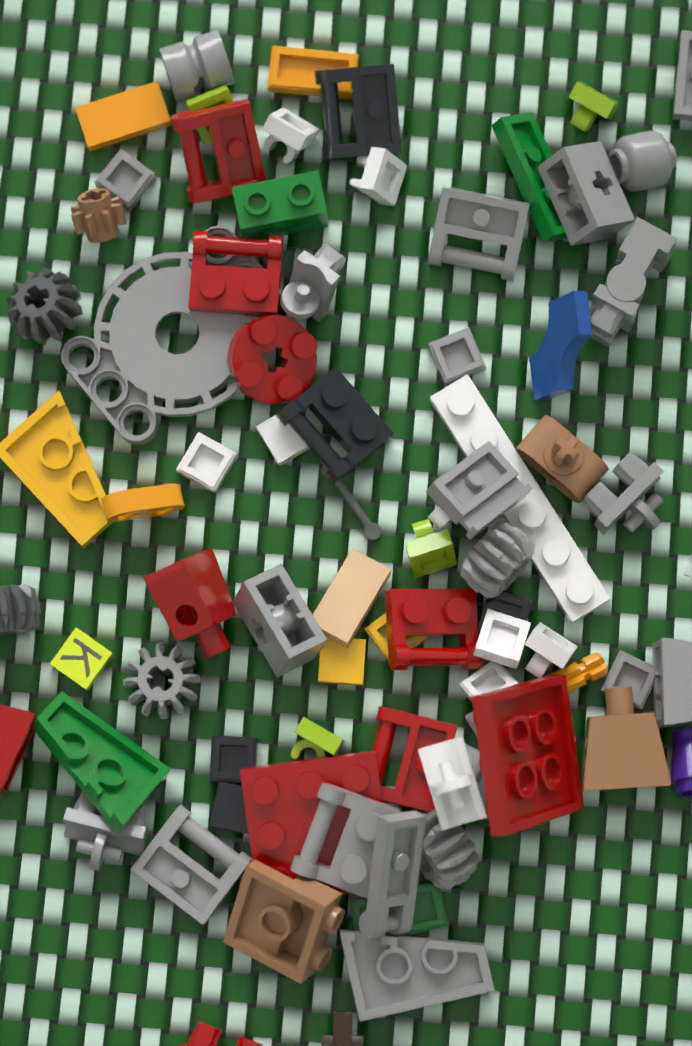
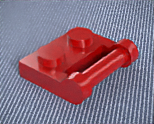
M248 99L197 111H184L171 116L173 130L179 132L190 184L186 188L190 203H201L233 195L232 187L266 181L251 104ZM206 126L209 129L219 180L207 182L196 133V129Z
M194 231L189 310L191 312L254 316L278 315L283 236L270 235L269 240L209 236L208 231ZM208 253L268 257L267 269L207 265Z
M390 589L385 591L388 660L391 670L406 671L409 666H462L464 670H479L481 668L483 658L473 655L478 640L476 592L473 589ZM406 636H459L460 648H409L406 644Z
M379 706L375 719L379 721L372 751H377L383 801L425 813L436 810L418 749L454 739L458 726ZM399 726L408 728L410 731L395 789L382 786L396 728Z

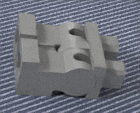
M637 217L619 248L615 267L609 272L605 285L600 283L593 294L590 312L593 313L591 317L592 339L609 347L619 329L627 333L629 332L635 321L644 294L646 278L652 268L661 273L664 271L671 258L677 240L676 237Z

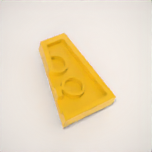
M58 390L0 442V459L84 549L113 522L106 521L101 500L106 496V493L62 394Z

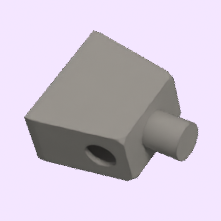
M661 638L652 643L654 714L658 729L692 724V642Z

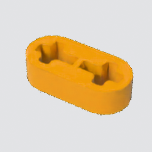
M179 484L121 490L108 494L101 499L107 522L162 516L177 512L185 507Z

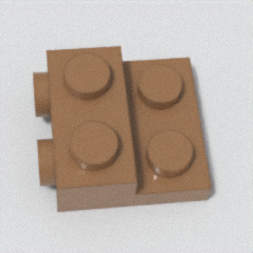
M254 859L246 865L223 943L302 984L313 973H321L331 958L332 948L327 946L326 942L329 934L333 935L338 930L344 918L345 910L338 907L342 893L315 879L306 878L301 875L296 879H292Z

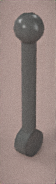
M322 465V475L326 478H329L326 475L328 469L324 465ZM340 479L335 483V486L363 525L364 537L369 541L378 540L381 535V527L377 523H371L343 480Z

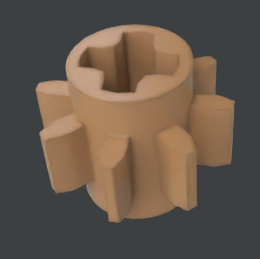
M103 188L88 190L80 194L77 198L79 206L71 207V216L76 234L79 235L86 232L87 240L93 243L105 242L119 235L118 225L126 224L121 197L118 196L111 199L110 191Z

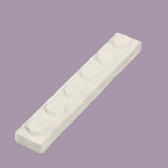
M465 375L430 396V402L465 457H468L489 441L519 473L517 478L524 486L529 484L533 488L523 500L502 516L506 522L528 535L527 538L535 544L531 561L570 623L573 624L609 602L611 598L469 375Z

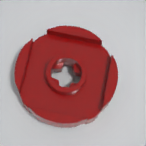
M263 315L252 320L249 324H244L234 334L227 354L229 371L233 373L234 380L238 384L236 386L250 399L267 404L293 401L307 389L315 375L317 343L313 335L309 334L303 325L296 320L281 315ZM274 347H277L280 350L279 356L282 358V363L280 366H275L273 372H269L267 370L268 363L262 360L263 354L265 352L272 353Z

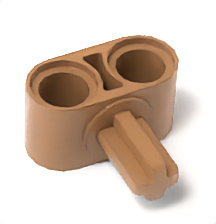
M544 415L515 448L524 461L576 503H581L584 497L609 470L606 463L597 454L548 415Z

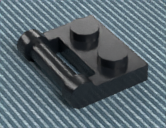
M394 64L314 71L315 83L320 85L326 143V146H321L323 159L369 155L371 147L386 148L391 153L402 152ZM340 82H350L356 143L343 144L337 84Z
M337 367L332 369L298 398L287 404L276 415L284 426L288 424L323 463L328 469L326 475L334 484L376 451L394 434ZM309 408L348 455L341 458L306 418L303 412Z

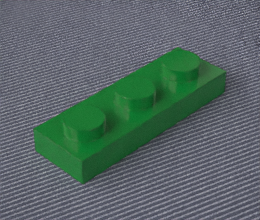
M533 112L501 117L491 127L524 201L530 203L529 212L543 243L567 238L564 227L537 168L550 158L552 154Z

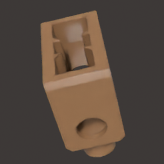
M632 687L605 688L607 716L587 717L580 780L582 791L670 786L671 778L655 714H634Z

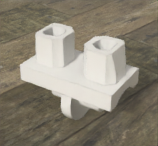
M464 736L418 749L442 830L487 818Z

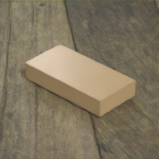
M351 549L313 613V617L325 637L346 648L349 647L391 576V568Z

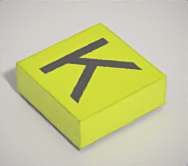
M75 628L50 662V665L88 691L114 654L84 632Z

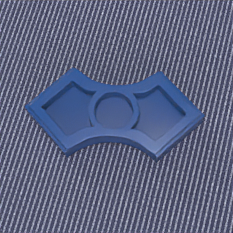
M572 291L548 303L549 319L545 338L538 351L529 357L534 399L536 401H548L574 388V369L577 356L583 344L593 336L586 291Z

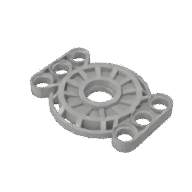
M213 226L205 230L208 231L209 236L237 238L226 227ZM190 252L161 253L144 258L124 270L109 286L99 304L94 323V339L85 336L73 337L66 342L61 352L62 363L69 375L119 435L132 445H145L156 436L158 430L157 415L166 417L194 416L215 409L231 399L239 391V388L236 386L238 384L235 381L227 391L214 399L211 397L223 389L230 380H234L233 373L229 371L227 363L228 348L234 334L244 324H249L260 316L191 312L189 310L192 270L190 262H192L193 253ZM209 255L207 257V265L263 268L254 256L227 255L219 259L212 258ZM180 261V267H166L156 271L152 269V266L163 262ZM142 270L144 271L145 275L136 280L126 291L121 289L129 278ZM280 288L279 303H281V294H282V292H283L281 288ZM115 297L118 303L113 310L111 322H103L106 309L112 298ZM172 314L187 315L199 327L197 343L191 350L183 354L166 352L157 342L156 332L158 325L164 318ZM102 334L109 336L110 343L102 341ZM82 346L90 348L94 352V360L89 367L78 369L70 364V355L74 349ZM110 379L118 381L122 386V392L117 400L105 402L98 398L97 390L103 381ZM200 400L204 402L190 408H176V404H190ZM156 401L164 402L165 407L156 406ZM140 412L150 419L149 428L142 435H131L125 429L126 419L129 415Z

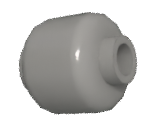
M654 130L619 138L613 150L608 154L619 184L630 192L647 190L666 184L671 177L672 168L677 163L674 146L667 142L662 134Z

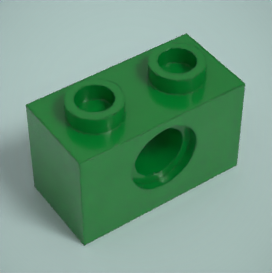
M319 170L232 187L242 238L269 239L270 235L284 236L329 226Z

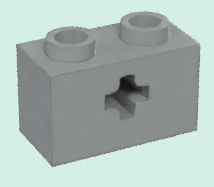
M601 141L563 147L537 167L571 246L609 239L635 220Z
M282 564L244 581L232 601L277 678L314 660L327 641V638Z

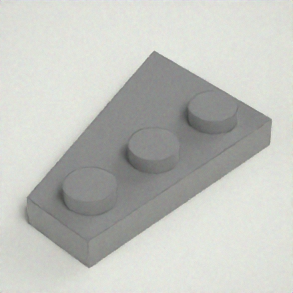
M339 929L360 1022L495 991L484 943L384 934L383 937L368 940L362 936L360 931Z

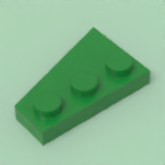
M62 691L36 718L32 728L117 835L121 833L165 781L171 768Z

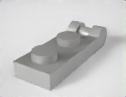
M416 810L378 816L366 912H363L359 918L360 932L365 939L383 937L385 932L388 931L393 935L408 933L412 928L426 825V816Z

